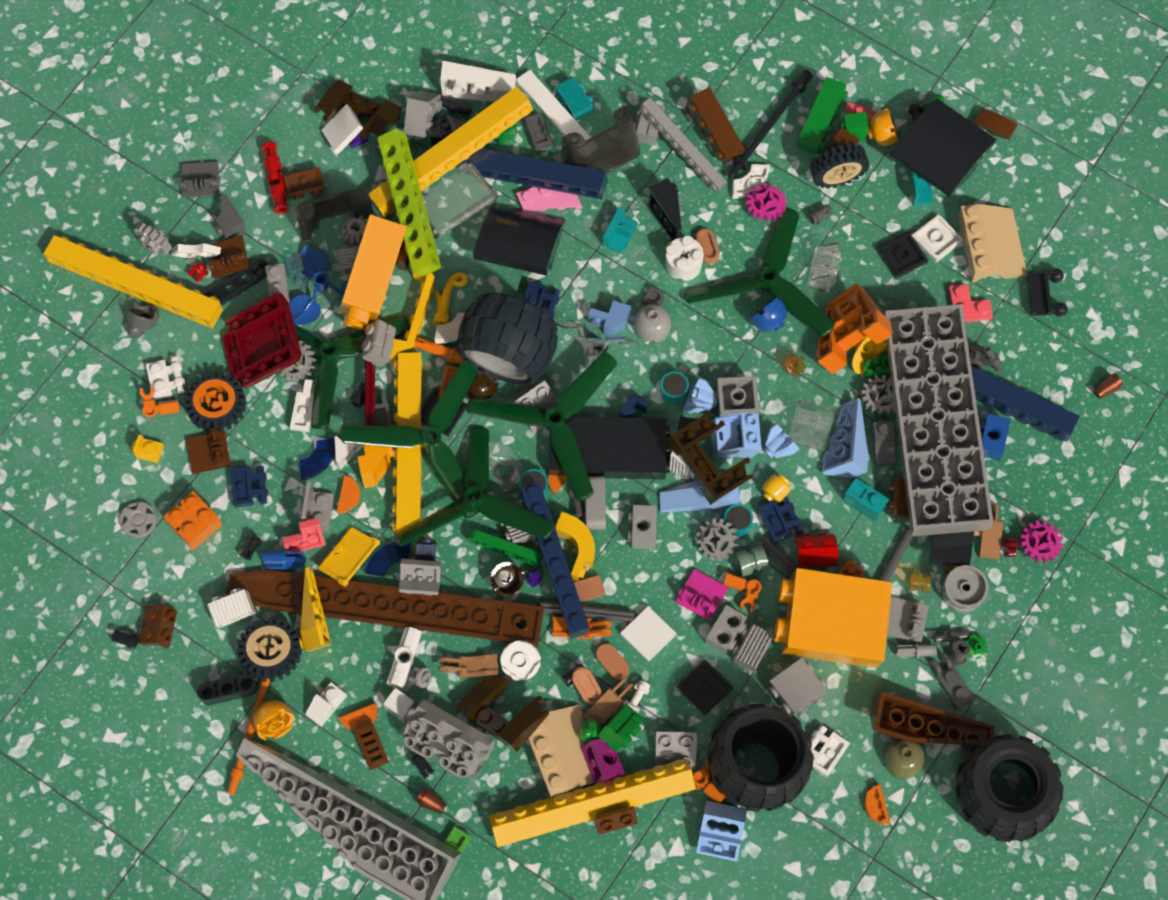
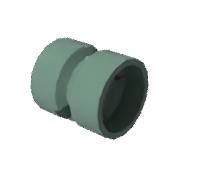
M762 545L752 547L749 552L741 550L734 553L735 563L741 577L753 574L754 570L761 572L769 569L768 559Z

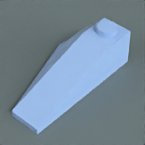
M857 398L842 405L836 421L838 427L835 435H831L829 440L831 446L829 451H825L823 456L822 473L825 475L853 478L867 472L868 450L861 400Z
M696 479L660 492V512L727 510L730 506L740 503L739 487L710 505L700 491L702 486Z

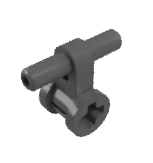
M972 345L970 347L971 366L981 369L982 365L994 366L997 372L1003 370L998 354L993 352L991 347L984 348L979 345Z
M949 631L948 634L934 635L933 640L935 643L949 642L952 651L948 657L952 665L959 667L966 663L967 655L970 652L969 644L963 640L968 639L973 632Z

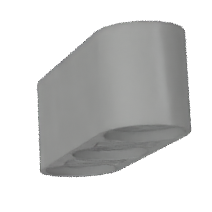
M589 476L594 493L586 499V526L589 530H606L605 476Z

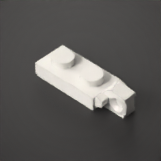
M305 379L304 388L299 389L296 393L290 430L310 433L314 392L313 380Z

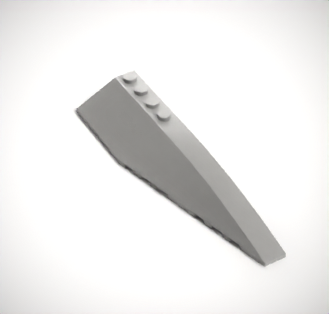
M246 737L243 738L236 756L254 774L257 773L268 787L273 788L278 793L277 796L286 801L291 806V809L314 831H318L324 837L323 840L339 851L338 854L343 859H347L357 872L405 900H437L454 871L462 854L461 852L336 781Z

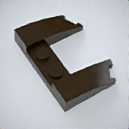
M337 80L328 89L315 107V113H318L320 110L325 113L323 116V121L328 122L346 104L353 111L370 118L360 132V137L366 138L368 132L377 135V137L387 133L400 119L402 107L389 101H385L380 105L376 101H371L359 94L353 93L354 86Z
M708 412L672 434L666 441L677 456H682L701 484L700 491L709 504L712 505L751 479L753 474H746L745 465L750 463L749 457L722 474H719L698 443L726 424L722 420L718 425L708 419L711 414Z
M490 675L468 692L455 707L465 718L517 753L546 719L549 712L548 710H542L540 704L544 703L541 696H537L508 721L489 708V706L513 679L509 675H505L504 678Z

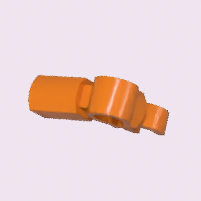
M150 387L151 392L149 395H146L144 389L140 388V395L144 398V401H142V412L146 417H154L157 413H160V415L180 413L178 400L159 402V405H156V401L153 400V395L155 394L154 387Z
M727 572L723 585L740 591L746 590L744 594L746 598L741 601L740 609H743L744 605L748 603L751 605L750 612L752 613L755 609L754 600H757L761 592V583L757 580L746 581V578Z
M706 760L704 768H701L693 775L695 788L703 789L704 794L715 803L721 804L727 796L723 792H718L713 782H709L711 772L709 773Z

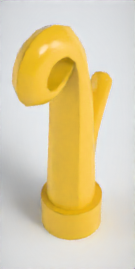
M463 272L453 274L446 282L442 295L438 290H435L437 313H435L433 323L436 326L449 322L453 287L465 286L468 282L467 274Z

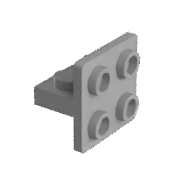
M401 559L399 592L438 595L442 575L441 562Z

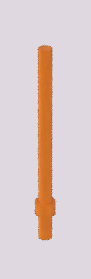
M269 678L266 679V682H261L244 736L251 740L255 731L253 725L254 713L264 703L270 683ZM237 758L235 768L231 770V781L227 790L229 795H235L239 780H242L244 763L239 758Z

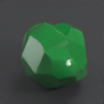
M590 718L581 722L578 738L587 743L598 739L599 733L602 731L601 724L595 719Z

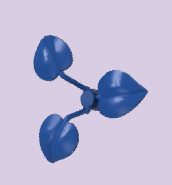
M305 245L300 253L298 270L305 279L313 278L315 288L312 299L307 295H297L291 300L289 305L295 325H306L314 322L319 317L321 307L318 303L314 302L318 291H324L331 287L338 294H341L339 297L341 304L349 281L347 280L342 283L341 290L336 288L333 282L329 281L327 273H325L329 267L328 258L322 252L313 249L309 245Z

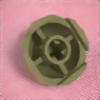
M896 739L887 746L883 755V763L892 776L898 779H910L922 770L925 763V754L919 743Z

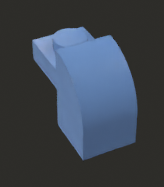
M613 300L609 313L590 308L588 322L595 327H604V335L618 334L627 326L631 315V306Z

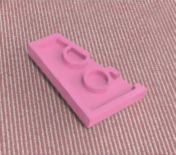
M537 187L516 193L521 208L527 211H546V209L552 208L565 210V208L572 207L582 209L578 196L574 194Z

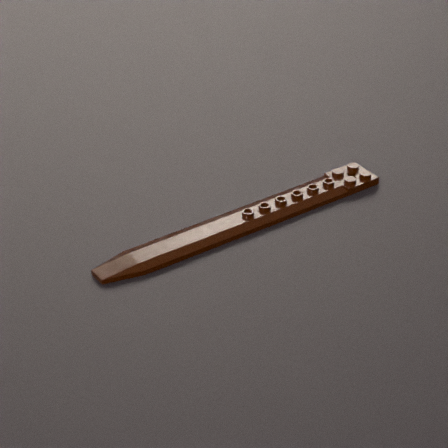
M275 570L230 574L226 594L230 595V592L237 588L245 589L249 592L253 605L257 607L302 614L305 575ZM315 576L325 618L399 628L412 627L421 631L494 640L503 643L525 640L532 643L535 647L539 645L544 607L445 593H438V595L407 594L399 592V587L348 581L345 587L334 578ZM520 620H524V623L527 624L523 629H519L516 626V623H520Z

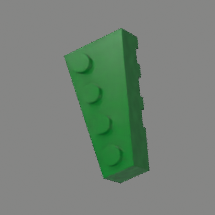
M826 76L797 141L798 148L818 155L820 150L823 151L827 142L825 138L827 134H831L834 126L833 122L835 118H838L841 111L840 107L847 98V84Z

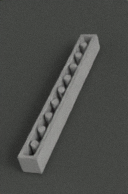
M651 98L643 102L639 108L641 113L654 124L656 129L663 134L664 138L671 143L672 147L684 157L687 163L694 168L695 172L702 177L703 181L710 186L711 190L716 193L723 188L727 181Z

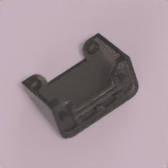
M625 105L614 112L615 126L586 141L577 132L563 136V162L574 166L582 165L591 169L599 168L606 171L607 174L638 158L640 155V144L633 117L628 107Z
M360 188L298 204L295 213L302 240L312 239V231L319 229L318 220L353 212L356 218L362 215L364 220L369 219L370 214L373 215L369 193L365 189Z

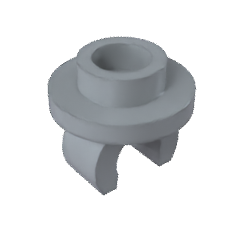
M415 667L413 670L417 673L416 677H409V680L418 687L424 688L431 681L430 670L424 667Z

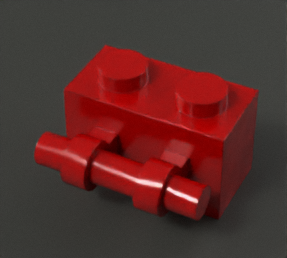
M819 532V534L812 535L802 533V535L794 536L798 568L838 566V543L834 533L826 534V532Z

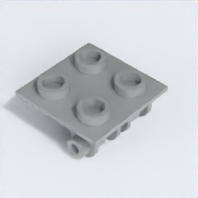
M891 597L887 635L921 643L929 606L925 605L924 601L920 599L912 602Z
M656 731L655 766L687 759L692 773H696L697 732Z

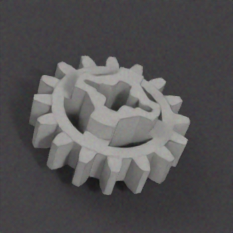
M139 223L133 230L142 246L154 254L159 253L166 256L172 249L164 233L152 225L146 226L144 223Z
M299 340L302 353L300 361L282 370L280 376L286 377V380L299 382V379L305 380V374L311 375L310 368L315 369V366L312 365V362L316 361L315 358H312L315 352L311 351V346L305 344L304 341Z
M875 375L874 381L869 378L867 384L864 383L860 395L863 397L861 402L867 403L865 409L871 408V414L877 411L878 416H881L882 412L886 416L889 415L890 411L895 413L893 393H891V377L887 380L885 375L882 376V379Z
M713 518L712 522L707 520V526H700L702 533H697L700 540H697L696 543L701 544L698 550L705 551L703 556H710V560L717 559V561H722L723 557L729 559V553H735L733 547L739 546V544L735 543L739 536L734 535L737 528L731 529L732 523H726V519H720L719 521L718 518ZM723 528L727 531L728 535L723 532ZM720 537V541L716 542L715 539Z

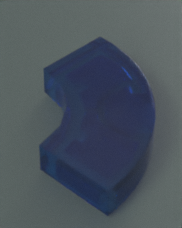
M335 438L317 440L313 454L299 461L301 481L312 479L329 467L335 456Z
M395 542L383 546L370 558L365 574L385 577L392 565L401 562V559L409 558L412 543L398 546Z

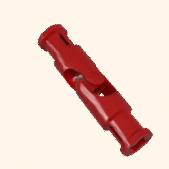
M266 142L261 146V150L264 152V165L269 174L267 180L271 199L274 201L275 207L273 210L276 214H284L290 210V206L286 200L287 191L284 177L281 173L280 157L277 156L276 149L278 147L275 142Z

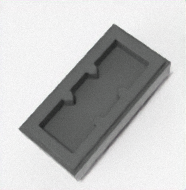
M542 113L524 117V122L535 151L553 146Z

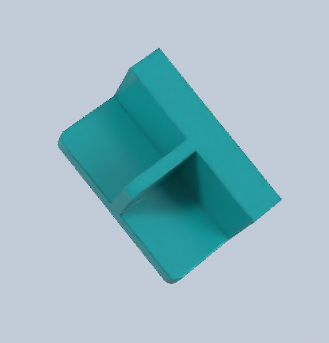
M910 170L909 177L913 206L932 205L931 184Z
M618 207L603 236L602 245L621 254L624 253L638 226V222L625 217V209Z

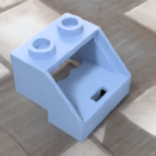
M740 412L715 417L712 420L717 425L721 420L726 424L711 434L713 458H753L762 450L759 414ZM738 425H741L742 447H738L740 443L738 440Z
M706 801L696 853L737 862L747 809ZM707 821L736 826L739 829L736 832H731L728 829L711 828L707 825Z

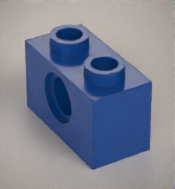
M987 414L986 419L981 420L980 431H982L981 439L984 457L1001 460L1011 419ZM988 434L994 435L996 439L989 438Z

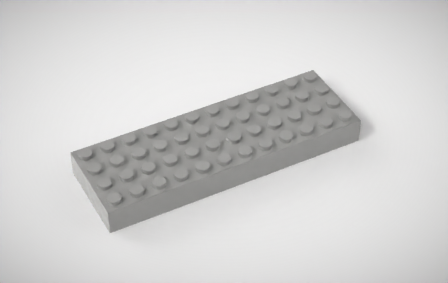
M962 304L885 311V316L890 320L892 335L886 339L911 536L991 530L993 515Z

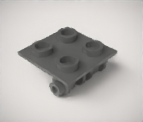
M218 161L181 164L182 181H180V188H182V197L219 195Z

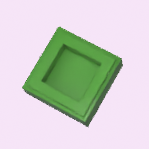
M453 826L444 843L463 853L472 836Z

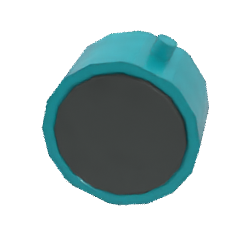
M677 371L665 374L660 384L662 400L672 404L685 400L689 389L687 376Z
M538 469L525 471L519 479L520 493L521 487L540 481L544 496H546L548 493V479L545 472Z
M732 505L726 510L725 515H721V518L726 519V523H732L731 529L737 528V531L734 533L735 536H745L750 532L751 527L755 528L756 524L753 523L752 511L745 505Z

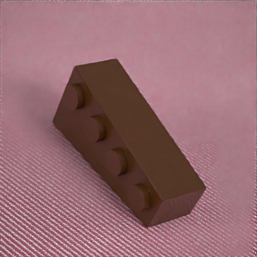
M708 87L691 96L685 109L715 152L718 161H721L724 165L734 158L742 156L745 148L711 88Z

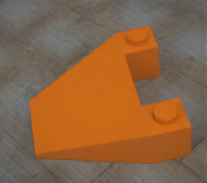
M856 283L828 302L825 314L835 323V327L828 335L819 337L817 362L831 374H834L847 365L846 352L865 338L869 337L876 344H879L892 335L890 320L860 284Z

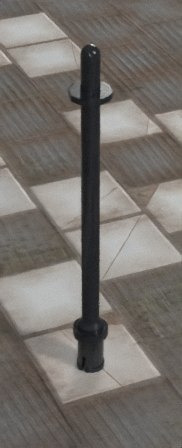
M803 70L799 78L792 82V90L740 158L733 159L734 167L728 173L729 179L735 178L740 170L747 169V160L796 95L805 91V86L813 78V74L809 70Z

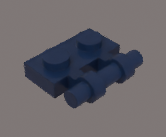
M529 281L523 300L536 305L554 318V309L559 303L560 291L553 289L552 294L546 293L547 286ZM543 301L548 302L547 309L542 308Z
M250 466L230 469L234 508L254 505L253 498L257 497L261 505L267 504L269 494L268 489H266L265 481L267 480V474L264 472V466H257V473H251ZM253 481L258 482V489H252Z
M788 497L781 501L783 505L780 507L777 501L774 500L759 506L757 509L773 544L791 537L790 529H795L797 535L804 532L801 526V519L797 518L794 511L795 507L792 502L790 503ZM783 513H787L790 521H785Z

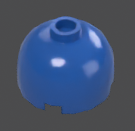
M777 296L749 320L760 331L769 332L774 329L777 332L785 325L783 321L787 316V309L784 302Z

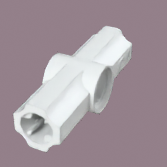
M405 627L386 683L392 688L404 689L410 668L414 664V656L422 635L421 631L412 627ZM402 655H408L410 657L405 662L399 660V658Z

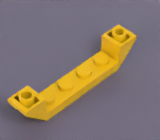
M413 273L414 280L422 281L420 286V292L422 293L415 302L416 312L410 318V331L406 332L404 341L394 339L388 363L392 364L395 360H398V353H412L415 351V343L418 341L417 338L420 337L435 288L433 273L425 276Z

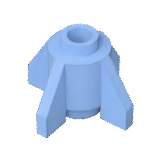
M699 377L695 385H689L688 401H686L682 408L683 411L688 413L709 411L716 406L718 400L716 393L705 379Z
M777 423L770 427L764 443L766 446L764 451L771 458L773 456L779 458L791 455L800 449Z

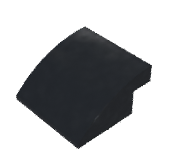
M937 98L909 127L889 155L950 197L973 175L982 158L992 149L997 139Z
M493 203L478 235L473 258L547 276L548 269H552L565 219Z

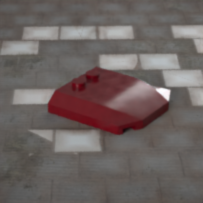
M277 292L226 320L225 324L228 325L227 334L223 335V344L229 370L233 378L237 379L243 388L248 389L300 361L302 353L290 305L282 293Z

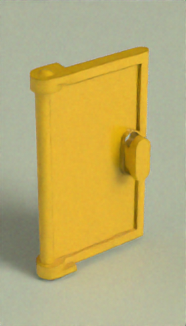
M350 527L319 565L318 570L346 587L348 581L373 550L380 545V541Z

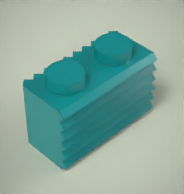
M572 77L556 85L555 94L568 113L575 120H578L593 112L594 101L590 95H586L584 92L585 89L581 81L577 82Z

